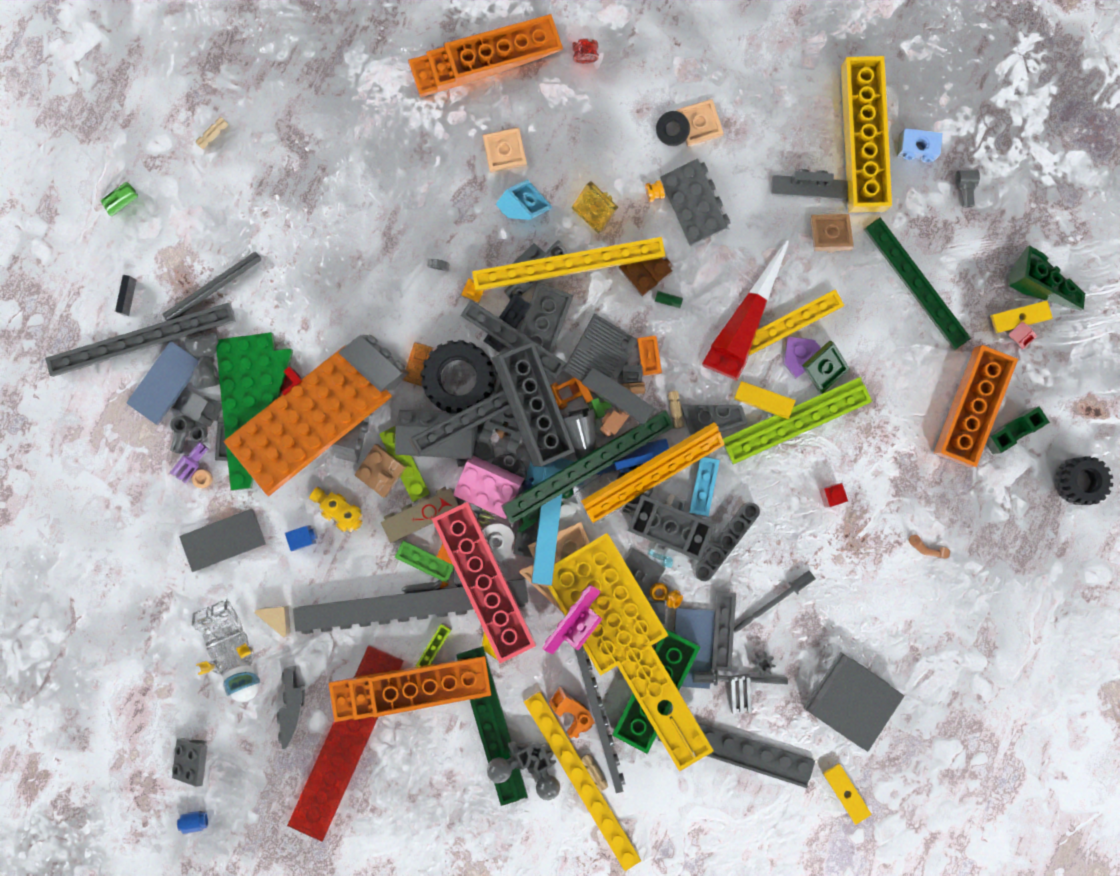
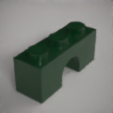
M1040 406L1029 408L990 433L986 445L992 454L1003 453L1017 444V440L1036 432L1050 422Z

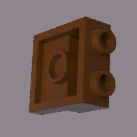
M657 258L620 265L619 270L643 297L672 274L673 270L671 268L673 265L667 258Z

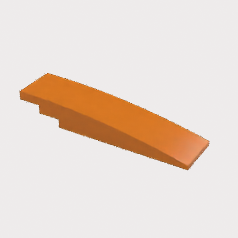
M552 14L444 43V47L427 51L424 56L409 59L408 64L419 97H424L530 63L562 51L563 47Z
M485 656L329 682L334 722L349 719L357 720L372 716L375 718L491 696Z

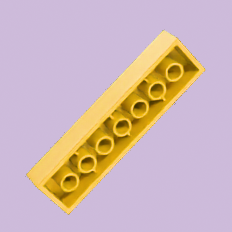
M884 56L846 57L841 65L846 180L848 182V213L886 212L892 206L885 59Z

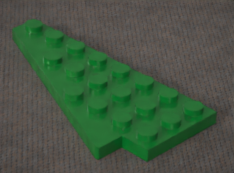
M272 332L218 339L216 353L225 440L281 395L286 374L283 371L290 365L293 349L275 350L274 334ZM226 446L230 490L251 489L254 479Z

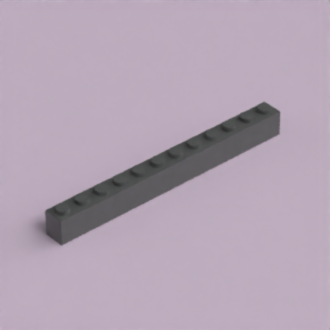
M526 579L508 580L507 583L518 606L524 607L525 603H528ZM461 586L299 606L293 608L295 632L301 631L302 634L314 633L313 629H321V632L332 631V627L340 626V630L352 628L353 624H359V627L371 626V622L377 621L379 625L389 624L390 620L398 619V622L410 621L409 617H417V620L428 619L429 615L436 614L437 618L446 617L449 612L463 615L467 614V610H473L474 608L464 587Z

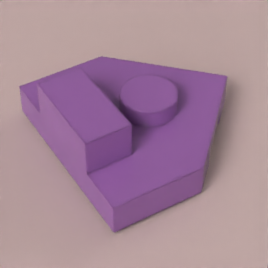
M786 338L784 365L795 379L805 372L802 365L821 347L812 339Z

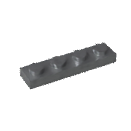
M716 591L712 670L731 671L736 593Z

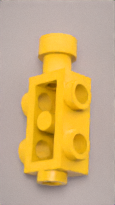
M319 486L310 494L309 499L314 503L318 502L320 504L321 516L328 521L334 520L337 523L336 527L345 533L347 530L351 533L353 529L357 531L363 524V521H361L363 518L362 511L354 504L352 506L347 504V500L341 494L337 493L335 495L331 492L329 495H326L325 491ZM332 502L336 503L335 507H330L329 505ZM350 513L352 516L346 519L345 514Z

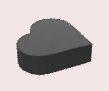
M427 259L426 266L448 271L450 264L439 259Z

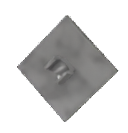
M633 548L625 563L644 595L648 598L650 587L659 581L666 568Z

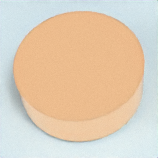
M205 469L196 470L192 475V483L197 488H207L213 481L212 474Z

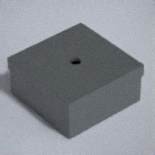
M840 652L804 709L868 752L905 695L854 659Z

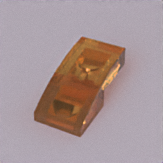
M414 342L406 367L409 373L403 381L422 386L421 370L424 368V360L428 359V354L433 350V347Z

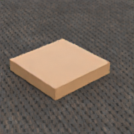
M713 99L676 110L684 114L690 123V133L685 140L687 147L723 136L724 133Z
M519 127L482 135L490 173L527 165Z

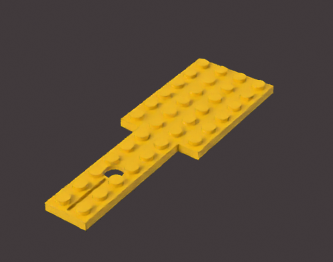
M609 534L602 535L555 563L552 585L547 586L565 616L589 585L601 591L589 608L598 614L602 620L582 646L600 676L618 666L679 772L714 752L652 647L653 644L667 637L668 633ZM669 700L673 704V711L669 715L659 713L657 706L660 701Z

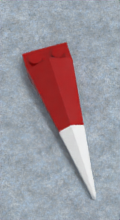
M788 240L785 241L712 343L702 363L703 367L735 381L738 380L746 366L765 306L789 245Z

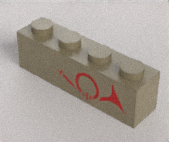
M443 487L436 491L437 495L431 498L427 495L419 499V504L415 506L409 504L402 507V512L396 515L392 512L384 516L385 520L380 523L389 542L394 543L433 524L432 518L459 506L460 504L456 496L453 495L452 488L447 489Z

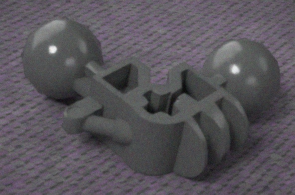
M511 741L508 743L511 751L509 753L510 758L498 757L489 762L487 776L494 783L506 782L515 768L522 770L527 768L529 773L536 774L538 778L536 793L541 799L549 801L559 795L561 789L560 782L547 772V768L556 763V760H550L553 752L546 751L549 743L527 742L519 744Z

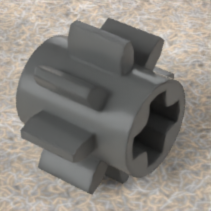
M765 651L760 656L755 653V661H750L752 664H755L753 671L757 672L760 670V676L762 677L766 672L771 675V668L776 667L771 662L774 657L769 656L767 658ZM760 662H767V665H764L763 668L759 665Z

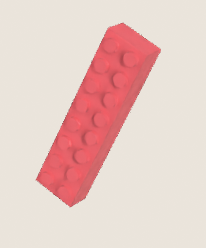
M466 502L432 518L499 663H503L536 647L534 637L470 503Z

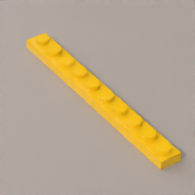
M662 237L476 270L472 271L475 290L482 291L665 257Z
M541 691L524 700L525 706L549 743V746L623 870L627 871L640 863L641 858L601 791H599L596 783H594L588 773L586 766L582 763L580 756Z

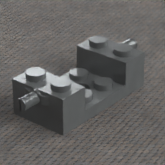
M644 495L641 496L636 509L628 505L624 507L629 510L624 509L623 512L633 516L627 530L631 533L698 561H702L709 547L719 552L721 551L723 544L712 540L716 527L713 523ZM669 522H674L677 527L676 531L672 534L666 531V525Z

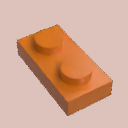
M656 335L637 338L640 363L643 369L642 377L661 374L662 370Z

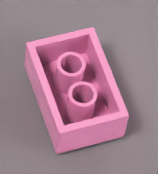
M472 456V459H468L453 495L506 519L507 517L501 505L518 495L524 478L476 456Z

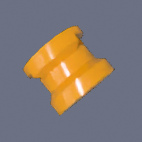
M657 180L654 184H645L649 202H653L657 198H665L663 185L660 180Z

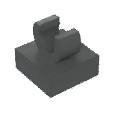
M636 361L635 365L629 366V363L626 362L625 366H623V383L642 382V365H639V362Z

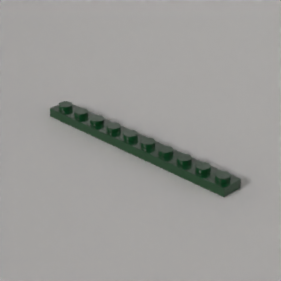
M662 410L650 417L644 425L639 424L502 504L501 507L509 523H514L674 428L667 411Z

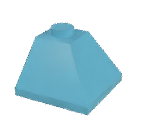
M528 179L506 189L496 203L501 212L507 218L531 220L552 208L551 204Z

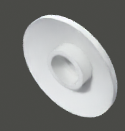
M493 523L482 529L497 561L507 558L512 553L515 546V536L509 527L501 523ZM498 538V541L493 544L492 539Z

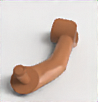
M911 535L909 537V543L923 555L947 559L950 556L948 548L940 547V550H933L927 548L918 535Z

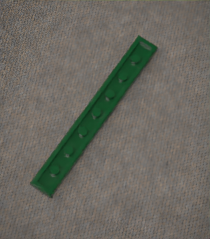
M879 217L864 228V231L953 350L958 349L971 339L969 334L882 218Z

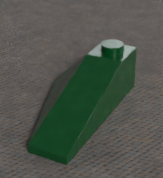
M1030 245L1027 246L1010 270L1008 286L1025 295L1048 300L1049 302L1076 310H1084L1086 293L1071 279H1066L1059 273L1061 269L1058 266L1053 267L1047 261L1049 258L1043 252Z

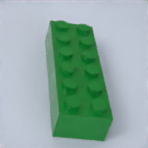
M665 628L668 636L658 641L654 650L679 691L701 647ZM632 692L613 730L612 736L648 754L657 733ZM669 700L660 701L657 706L659 713L667 715L672 703Z

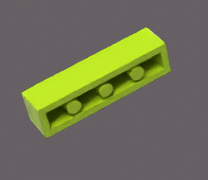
M443 623L440 624L417 662V667L430 665L452 628Z

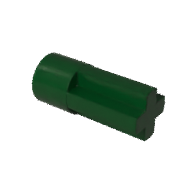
M657 291L654 302L680 309L683 298Z

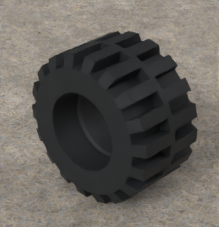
M1091 456L1072 458L1065 461V464H1061L1059 467L1061 471L1056 472L1058 479H1055V483L1059 485L1056 489L1062 492L1060 494L1062 498H1067L1066 501L1074 505L1098 504L1107 498L1105 495H1110L1111 490L1109 488L1113 487L1110 479H1113V474L1109 475L1110 468L1105 467L1106 463L1099 461V458H1091ZM1082 470L1090 477V486L1085 492L1080 489L1077 482L1078 475Z

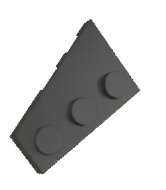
M681 404L690 436L713 422L717 424L720 432L748 423L742 405Z

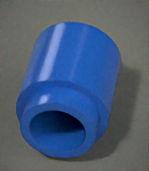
M196 811L181 814L180 819H177L178 831H181L182 834H188L208 828L207 812Z

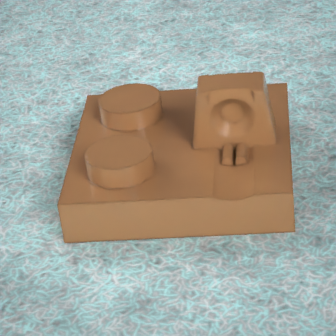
M849 214L811 215L810 222L814 251L834 253L835 251L853 250L854 244Z
M374 444L354 475L381 497L386 498L407 466L380 445Z

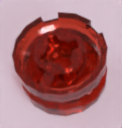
M580 39L578 43H572V50L575 53L573 55L574 62L588 64L599 59V54L597 53L598 42L592 39V42H590L588 39Z

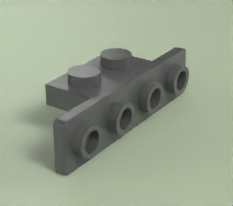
M799 169L792 176L774 175L772 177L771 194L846 200L848 182L847 180H834V174L828 173L825 170L809 172L808 169Z
M560 240L556 241L546 252L533 243L512 264L564 255L567 253V250ZM536 281L510 285L504 290V293L509 300H511L514 294L521 297Z

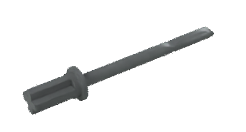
M808 570L792 583L788 582L791 586L756 611L751 617L738 624L734 628V632H738L746 627L754 619L764 614L791 593L795 592L798 595L800 590L812 583L816 578Z
M714 670V672L693 671L692 675L693 683H708L717 686L719 681L730 682L729 676L719 675L718 670ZM750 677L751 683L788 685V679Z

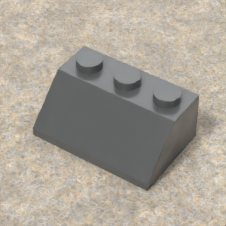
M370 334L359 335L339 351V354L380 392L386 389L387 391L395 390L409 373L405 369V365L399 360H395L391 356V352L377 344L378 340Z

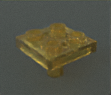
M590 181L586 184L571 208L599 234L614 215L618 206L612 201L611 195L607 197L608 192L603 193Z

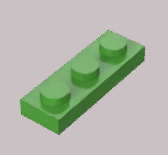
M405 540L402 541L394 557L445 583L448 582L454 570L452 564Z

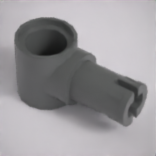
M978 169L957 170L955 184L962 191L963 208L975 206L974 190L980 181Z
M185 415L174 417L170 422L172 434L174 435L170 451L174 452L175 450V453H183L185 439L188 437L189 431L195 427V421ZM182 420H183V422H184V424H185V427H184V428L181 426V421H182Z

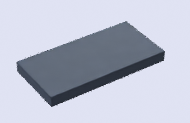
M170 341L126 403L154 424L159 425L194 376V368L198 365L199 360Z
M676 608L674 632L701 647L681 687L710 689V684L693 683L692 675L693 671L711 672L714 610Z

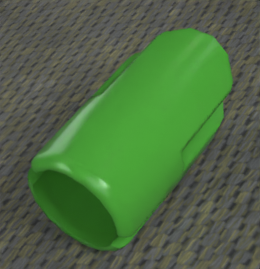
M124 182L101 199L100 202L109 216H114L137 199L138 194H136L135 189L128 182Z

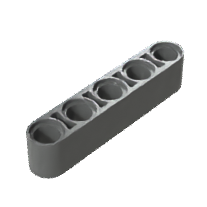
M745 503L739 508L715 540L722 544V539L728 536L731 539V544L728 547L722 546L720 552L709 548L704 554L702 561H699L693 569L696 579L706 582L712 578L758 518L760 509L757 504ZM748 506L754 508V514L751 517L745 513ZM736 521H740L743 525L740 532L734 530V523ZM717 552L719 554L717 562L710 560L711 553ZM701 567H706L708 574L701 578L698 571Z

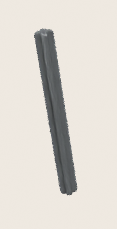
M257 252L251 253L164 312V319L169 321L179 317L262 260Z

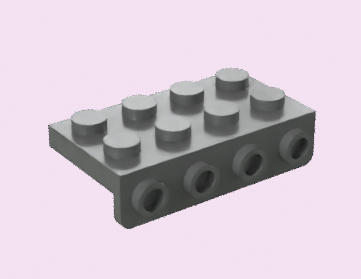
M698 158L660 177L689 246L697 244L724 230H729L728 225L731 224L727 213L723 214L721 210L723 203L720 197H716L713 190L716 187L713 180H708L706 173L709 172L705 162L701 163Z

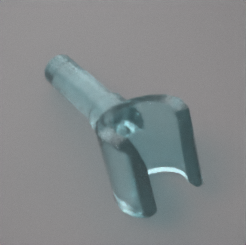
M649 550L648 555L663 560V567L672 568L673 559L671 557Z

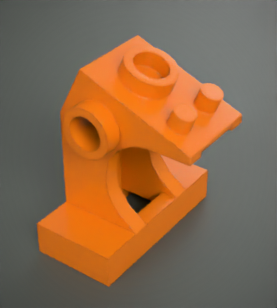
M575 377L560 385L557 382L550 385L559 411L567 408V403L583 397L586 405L593 400L589 389ZM569 386L573 396L563 400L559 390Z
M561 686L549 700L554 713L561 717L565 712L574 715V721L566 731L569 738H578L580 736L579 733L588 731L595 723L587 707L567 693Z

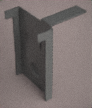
M184 388L172 408L191 420L211 427L213 421L201 416L208 400Z

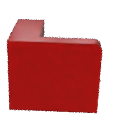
M290 366L283 371L286 374L282 388L284 396L293 387L302 382L300 375Z

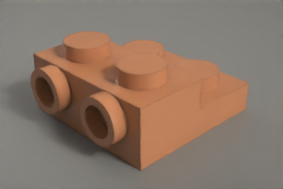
M614 410L612 414L608 412L601 421L603 426L599 431L608 438L610 435L614 437L629 415L627 416L620 410L618 412Z

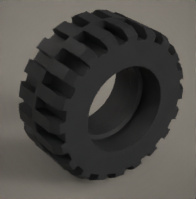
M450 340L447 341V344L442 345L441 343L435 351L431 350L428 354V359L424 360V368L421 370V384L424 388V393L442 411L459 413L490 397L492 391H494L496 375L493 364L484 350L472 342L467 343L464 340L454 342ZM455 360H463L470 363L477 375L476 384L473 389L467 394L459 396L448 393L441 383L442 370L447 364Z

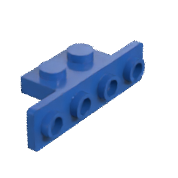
M667 439L643 445L601 470L597 475L620 470L621 473L632 471L631 467L641 466L668 450Z

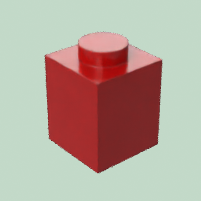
M843 483L819 489L824 507H833L848 502Z

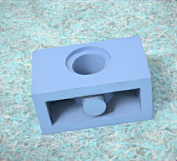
M905 128L899 134L897 156L903 157L905 160L922 159L923 162H933L941 154L943 133ZM916 143L920 144L923 150L918 149Z

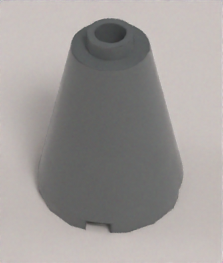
M594 408L571 411L568 417L565 418L562 414L561 416L574 447V454L577 460L596 450Z

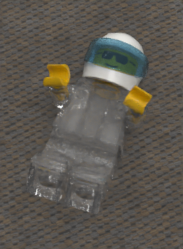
M228 598L211 605V609L206 607L192 613V626L203 636L206 642V650L212 659L208 662L204 661L196 664L201 669L198 675L206 674L210 671L221 674L227 696L239 702L252 699L258 692L260 683L259 677L250 666L252 665L254 646L249 644L248 636L245 634L242 623ZM206 614V617L200 619L202 615Z

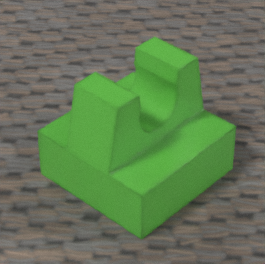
M599 398L588 403L589 409L594 408L595 421L602 419L606 415L604 411L612 407L606 401L600 403Z

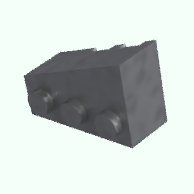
M373 413L332 445L336 458L358 463L364 437L369 428V418L373 416Z

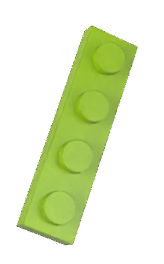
M395 425L379 433L387 451L407 466L400 478L412 502H415L431 493L413 457L409 455H396Z

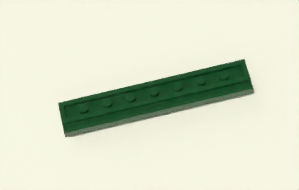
M484 646L456 654L457 660L485 656L491 696L470 699V703L488 764L494 758H510L509 753L511 751L508 743L512 739ZM513 769L510 778L506 782L494 783L501 806L528 798L520 769Z

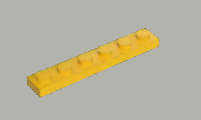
M836 289L758 329L749 356L844 307L845 305Z

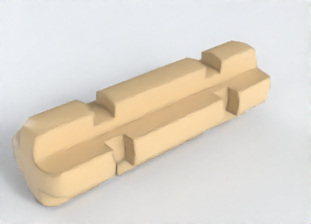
M219 117L215 121L216 124H212L203 133V136H200L195 141L200 148L205 149L209 145L208 142H212L221 133L220 130H224L228 126V123L222 117Z
M678 391L669 392L668 398L671 401L669 404L672 418H674V428L684 427V421L681 418L683 415L680 401H678L679 393Z
M586 754L581 758L584 766H587V771L594 783L596 782L599 791H603L608 787V783L605 778L603 779V775L596 763H593L592 756Z

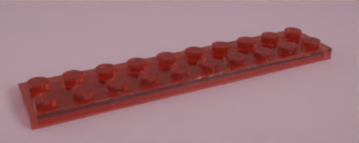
M368 645L354 677L399 670L404 660ZM372 716L357 720L349 719L333 722L288 822V827L321 842L324 841L379 717L374 718Z

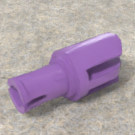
M198 442L189 455L186 454L181 457L170 471V474L176 475L177 479H182V482L186 484L199 468L198 461L209 448Z

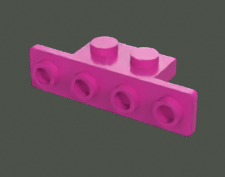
M589 585L582 592L579 600L571 606L566 617L558 623L553 634L546 639L542 649L550 654H554L565 640L573 648L579 650L602 620L598 614L589 608L601 591Z

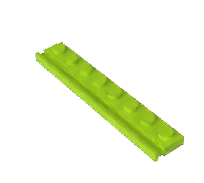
M856 378L794 406L789 419L774 415L723 438L724 448L732 465L871 403L872 399L861 380L862 378Z

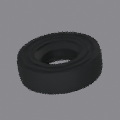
M678 111L664 113L656 124V134L659 140L668 146L682 144L690 133V123L687 117ZM673 121L678 122L680 125L678 134L674 136L668 135L666 132L667 125Z

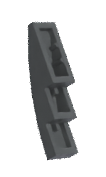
M594 368L582 381L585 387L642 425L646 423L655 411L653 406Z

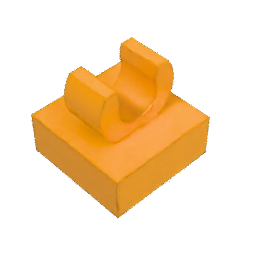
M468 278L461 296L480 303L485 290L476 291L474 280Z

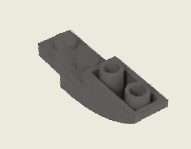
M296 666L285 668L281 675L282 684H285L283 702L286 706H283L277 712V723L280 724L281 732L278 733L279 744H282V749L289 747L294 740L304 712L305 685H297Z

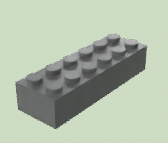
M534 342L492 357L532 465L541 467L575 452Z

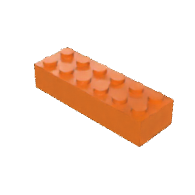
M984 345L974 347L933 454L968 468L977 467L1018 362L1017 358Z

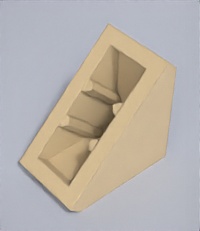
M289 605L260 608L254 612L283 638L291 633Z

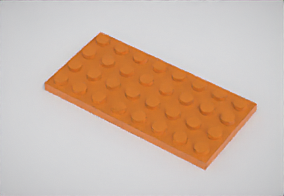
M341 349L301 379L302 382L293 387L285 396L282 394L223 441L268 497L392 397L387 389L380 392L339 354Z

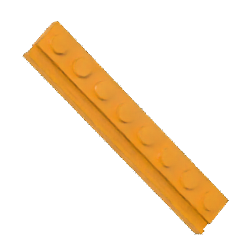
M713 422L583 499L581 503L592 523L725 445L717 424Z

